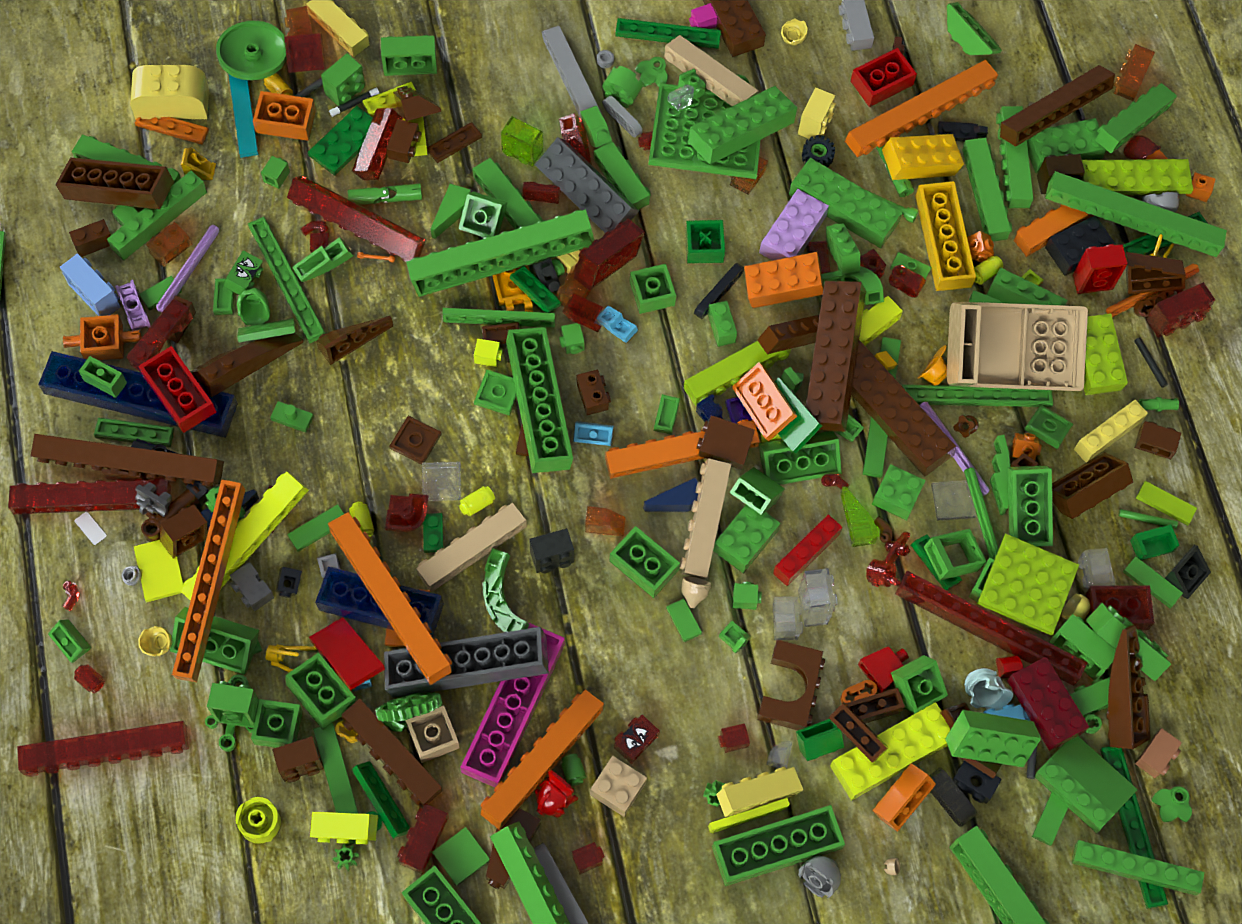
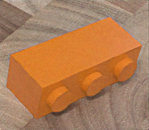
M911 763L872 811L880 820L898 832L936 783L927 773Z

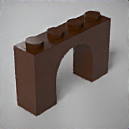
M776 640L770 664L789 668L799 673L805 683V693L794 701H782L763 696L757 720L794 730H801L811 725L813 715L809 713L811 707H815L817 700L814 691L815 688L819 689L821 677H818L819 670H823L825 658H822L823 651Z

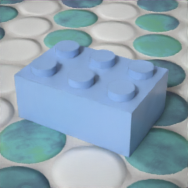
M77 253L60 266L68 285L98 316L111 315L120 308L118 303L119 297L114 292V287L109 282L105 283L102 280L104 279L102 274L97 269L94 271L91 268L92 265L86 257L82 259Z

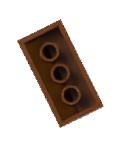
M1104 452L1052 483V502L1067 517L1071 519L1079 517L1083 512L1095 507L1098 503L1110 498L1113 494L1133 483L1129 464Z

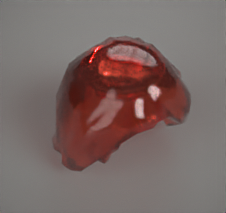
M1144 135L1132 137L1126 143L1123 153L1130 160L1146 159L1148 155L1159 150L1161 146Z

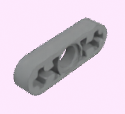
M609 96L602 101L605 110L632 137H636L643 132L639 122L614 97Z

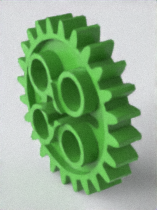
M435 692L425 694L413 693L402 698L390 700L376 708L377 719L379 721L382 720V722L392 720L404 721L414 716L427 714L442 706L441 695Z

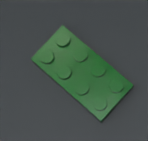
M355 106L308 151V156L335 176L383 130V125L361 108Z

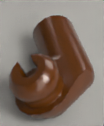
M878 516L873 523L880 529V540L883 543H889L892 540L893 529L884 519Z

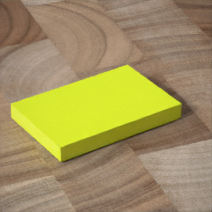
M160 540L134 546L137 565L141 571V584L146 603L181 594L180 590L184 587L178 556L173 559Z

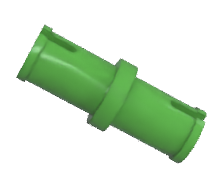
M1156 397L1155 399H1139L1138 402L1145 410H1155L1156 412L1178 410L1179 408L1178 398L1162 399V397Z

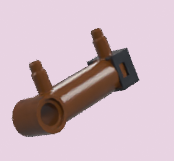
M195 481V484L184 483L187 489L171 502L168 507V514L165 517L148 511L145 515L149 519L145 520L141 526V531L147 541L160 540V523L165 518L173 517L184 507L192 505L197 507L199 504L203 506L208 501L206 494H208L209 490L201 485L200 481ZM157 528L156 532L149 533L151 529Z

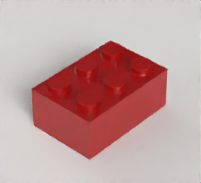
M896 48L853 69L850 82L866 104L871 107L913 86L917 73L900 50Z
M1109 244L1104 247L1092 246L1085 250L1073 273L1078 294L1114 289L1128 265L1122 244Z

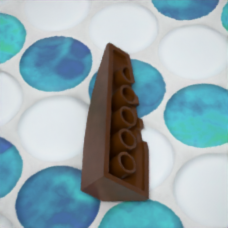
M295 332L258 339L239 348L219 354L190 372L202 389L210 397H214L303 343V339Z
M1135 625L1122 630L1111 669L1107 711L1110 747L1132 750L1151 739L1148 694H1144L1143 686L1146 685L1145 677H1141L1140 674L1143 664L1142 659L1137 657L1140 647Z

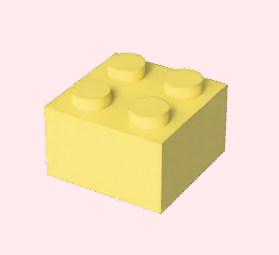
M815 87L802 113L798 135L808 139L812 136L815 139L816 135H819V138L824 136L827 129L826 125L831 122L834 115L833 111L836 103H834L835 95Z

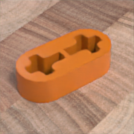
M864 680L843 691L840 699L841 703L851 702L845 699L848 693L850 696L857 694L853 701L875 695L877 685L871 680ZM865 686L872 688L871 694L868 692L861 694V691L864 690Z

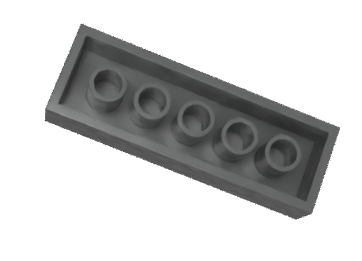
M557 137L535 164L581 210L586 209L588 217L607 236L617 238L639 212L630 201L564 139Z

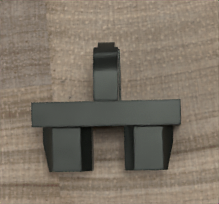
M548 257L539 263L533 264L537 279L552 293L562 288L551 258ZM544 276H546V277L551 276V278L548 279V280H545Z

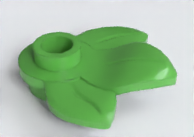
M654 57L650 61H642L635 69L636 72L641 74L640 79L643 81V87L649 86L654 82L659 87L660 83L666 84L668 80V74L665 71L666 62L661 57ZM660 63V66L655 67L654 64Z
M1176 786L1171 790L1161 789L1152 797V802L1161 806L1160 818L1163 822H1171L1177 817L1187 822L1192 815V808L1188 803L1190 796L1183 787ZM1179 794L1181 796V800H1177L1175 795Z

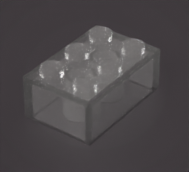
M829 568L804 572L798 589L804 627L828 625L830 618H832V613L835 612V606L838 604L836 593L833 594L834 578L833 575L829 574Z

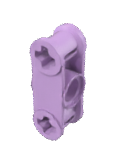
M130 280V283L122 286L116 285V291L124 306L132 331L144 327L150 328L149 319L139 299V293L134 281ZM134 304L137 305V306L134 307V308H129L131 305H134Z

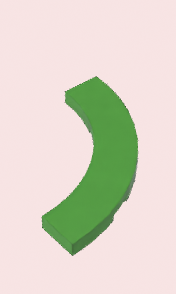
M492 548L484 571L486 573L483 582V596L487 611L503 632L528 629L530 624L517 617L511 611L504 595V574L510 555Z

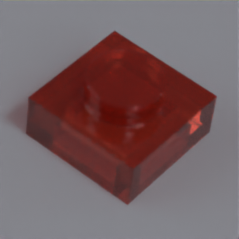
M310 233L311 253L321 246L325 248L329 245V233Z

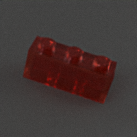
M427 804L424 805L423 809L419 808L415 817L417 822L414 828L410 827L407 833V844L399 850L397 858H400V865L423 875L448 821V813Z

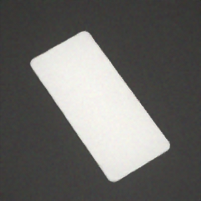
M88 512L83 513L74 520L94 545L107 536Z

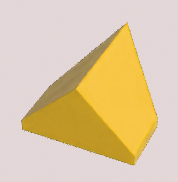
M190 147L184 149L181 167L184 175L193 171L201 180H213L216 163H211Z

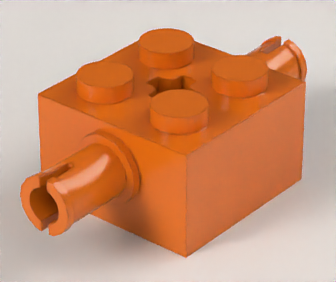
M119 315L80 318V335L63 336L64 348L80 346V352L85 361L89 356L97 360L124 358L123 345L128 342H141L142 335L140 330L123 331V323Z

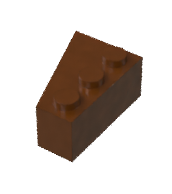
M1126 252L1128 294L1185 289L1186 274L1183 260Z

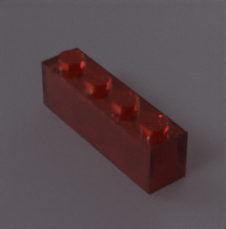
M379 108L375 111L352 172L362 180H379L388 158L387 146L397 119H403L393 108Z

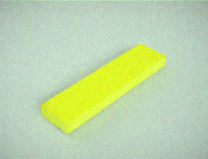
M784 798L711 822L708 828L710 833L719 832L785 810L790 804L788 798Z

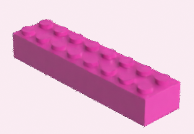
M529 623L530 625H529L528 629H529V628H535V627H538V626H535V625ZM543 628L542 630L547 636L549 674L500 682L460 767L461 773L493 787H496L500 781H503L565 646L564 637Z

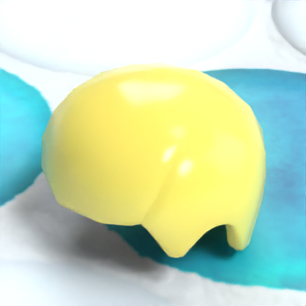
M796 18L787 21L781 29V36L784 42L789 45L801 44L806 39L808 33L806 22L804 20L799 21Z
M1074 594L1063 608L1061 616L1068 620L1074 614L1084 620L1088 616L1091 607L1089 599L1082 594Z
M160 626L144 629L138 638L139 648L149 656H161L171 648L172 636L167 629Z

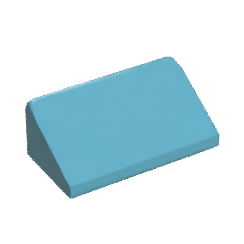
M576 421L573 442L611 446L614 426Z

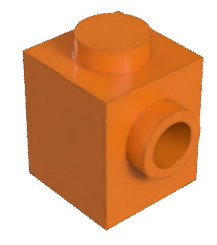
M1195 172L1191 178L1193 192L1186 194V196L1207 202L1212 194L1215 178Z

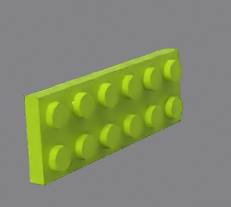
M1188 159L1082 160L1085 171L1082 181L1123 195L1162 194L1165 192L1191 194L1193 192Z

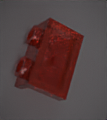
M536 182L523 183V199L559 204L560 187L552 184H538Z

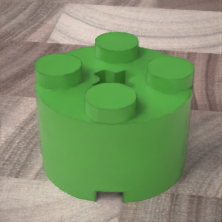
M614 66L602 85L605 91L604 96L606 98L612 96L623 107L628 108L633 104L643 88V81L641 79L638 81L635 78L637 74L623 66L618 68Z

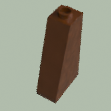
M519 808L501 830L511 824L520 822L531 843L541 824V819ZM493 844L486 872V880L495 889L499 890L500 887L505 889L511 878Z

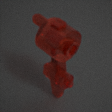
M904 531L896 542L889 540L885 544L886 551L889 552L885 560L873 559L867 567L866 577L872 586L890 587L891 585L898 586L900 584V580L895 578L896 566L893 563L899 555L906 556L910 553L909 546L906 544L910 537L909 532Z

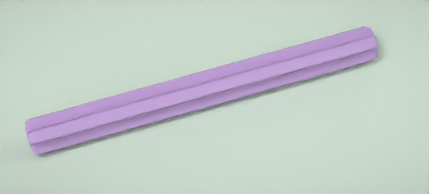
M210 225L156 305L159 312L165 313L175 295H178L218 235L219 228L217 226Z
M923 402L919 406L956 445L953 458L962 471L974 468L929 403ZM975 469L982 495L985 496L989 493L990 489Z

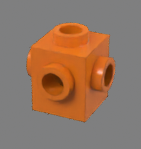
M979 231L967 237L973 260L983 262L990 256H994V243L990 235Z
M1015 433L1011 447L1012 457L1019 458L1024 453L1035 460L1036 455H1040L1042 445L1034 434Z

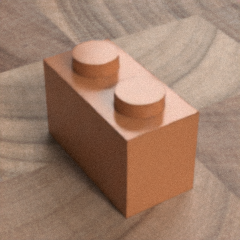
M1161 728L1153 736L1135 762V765L1153 778L1158 777L1160 774L1164 776L1170 768L1168 765L1171 759L1175 760L1181 752L1178 748L1182 742Z

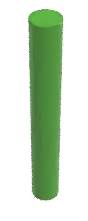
M1123 509L1119 510V517L1161 526L1171 524L1172 528L1175 529L1178 526V521Z

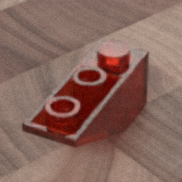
M575 113L560 118L559 123L563 139L592 165L586 130L582 119Z

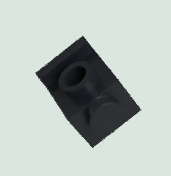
M287 567L280 568L275 590L280 592L279 596L291 598V595L295 596L297 594L302 571ZM284 581H289L290 587H285Z

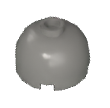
M1165 192L1160 195L1150 194L1142 197L1143 202L1175 213L1179 207L1177 192Z
M820 855L811 857L799 869L800 878L803 875V878L806 880L803 884L819 897L827 895V898H830L840 885L841 873L837 863L831 858Z

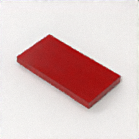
M343 617L309 636L310 642L350 690L385 670L382 662Z

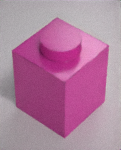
M711 3L691 10V17L689 18L691 27L706 29L716 27L717 15Z

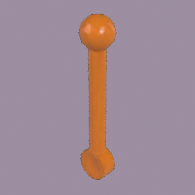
M363 252L357 253V258L389 260L391 263L395 261L393 255L387 257L364 254Z

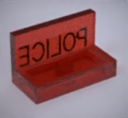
M573 293L562 311L569 320L596 332H599L602 327L596 319L603 306Z

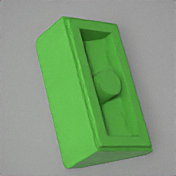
M68 619L59 620L48 633L71 663L91 649L88 642Z

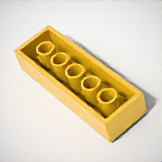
M955 182L919 185L915 198L936 291L972 288L976 274Z

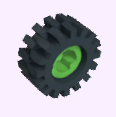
M816 135L815 139L813 136L810 137L803 146V162L805 161L806 164L812 158L828 168L832 164L835 155L833 142L829 143V138L824 140L825 136H822L821 139L819 135ZM818 150L819 152H822L823 154H822V155H818V153H814V152Z

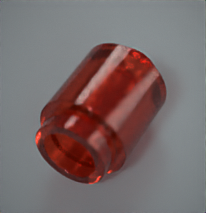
M653 131L641 133V137H638L639 148H643V151L650 150Z
M89 664L80 665L74 672V680L88 692L95 694L105 684L103 676Z

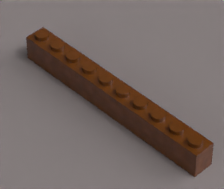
M34 434L30 457L38 458L37 462L49 464V460H53L56 465L67 466V463H74L73 467L85 469V466L88 465L92 466L91 470L102 471L104 468H109L110 472L113 473L123 470L128 471V475L134 476L144 473L147 478L158 479V476H165L164 480L174 482L179 478L183 479V483L195 484V481L202 482L201 485L213 487V484L221 483L224 461L218 459Z

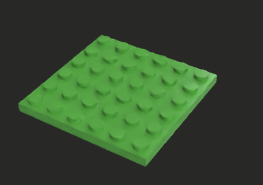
M659 84L648 165L756 179L761 140L709 164L688 143L690 127L732 106L707 89H705V94L700 98L690 101L678 89V85Z

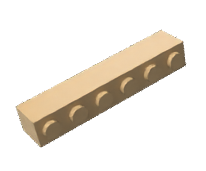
M679 35L666 44L664 58L684 73L695 69L696 74L706 84L705 88L729 105L734 106L758 94L759 91L682 36Z
M708 459L701 465L700 474H702L701 482L697 483L696 487L698 497L697 501L694 500L692 505L694 516L693 520L690 519L688 524L690 535L689 539L686 538L684 542L685 558L682 557L680 561L682 575L706 579L708 576L731 468L729 463Z
M513 503L502 506L497 514L486 517L482 524L470 528L463 537L455 538L450 543V546L445 549H439L431 559H425L420 562L416 568L418 576L430 592H433L491 552L492 548H497L526 528V519Z

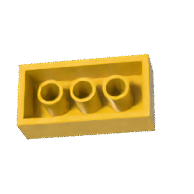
M953 134L891 137L882 149L892 180L955 176L964 165Z

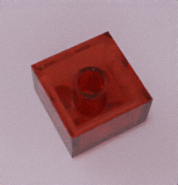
M322 33L284 36L289 73L326 69Z

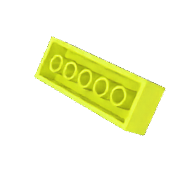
M936 702L878 734L877 736L889 748L875 762L872 763L857 747L832 761L830 767L851 801L903 772L911 763L915 765L948 746L945 738L951 729L940 712L942 711Z

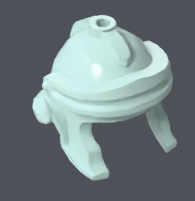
M987 668L977 669L969 673L964 683L966 693L972 697L970 704L975 708L985 707L986 710H1002V707L1012 700L1014 693L1005 687L1001 678L996 676V671Z

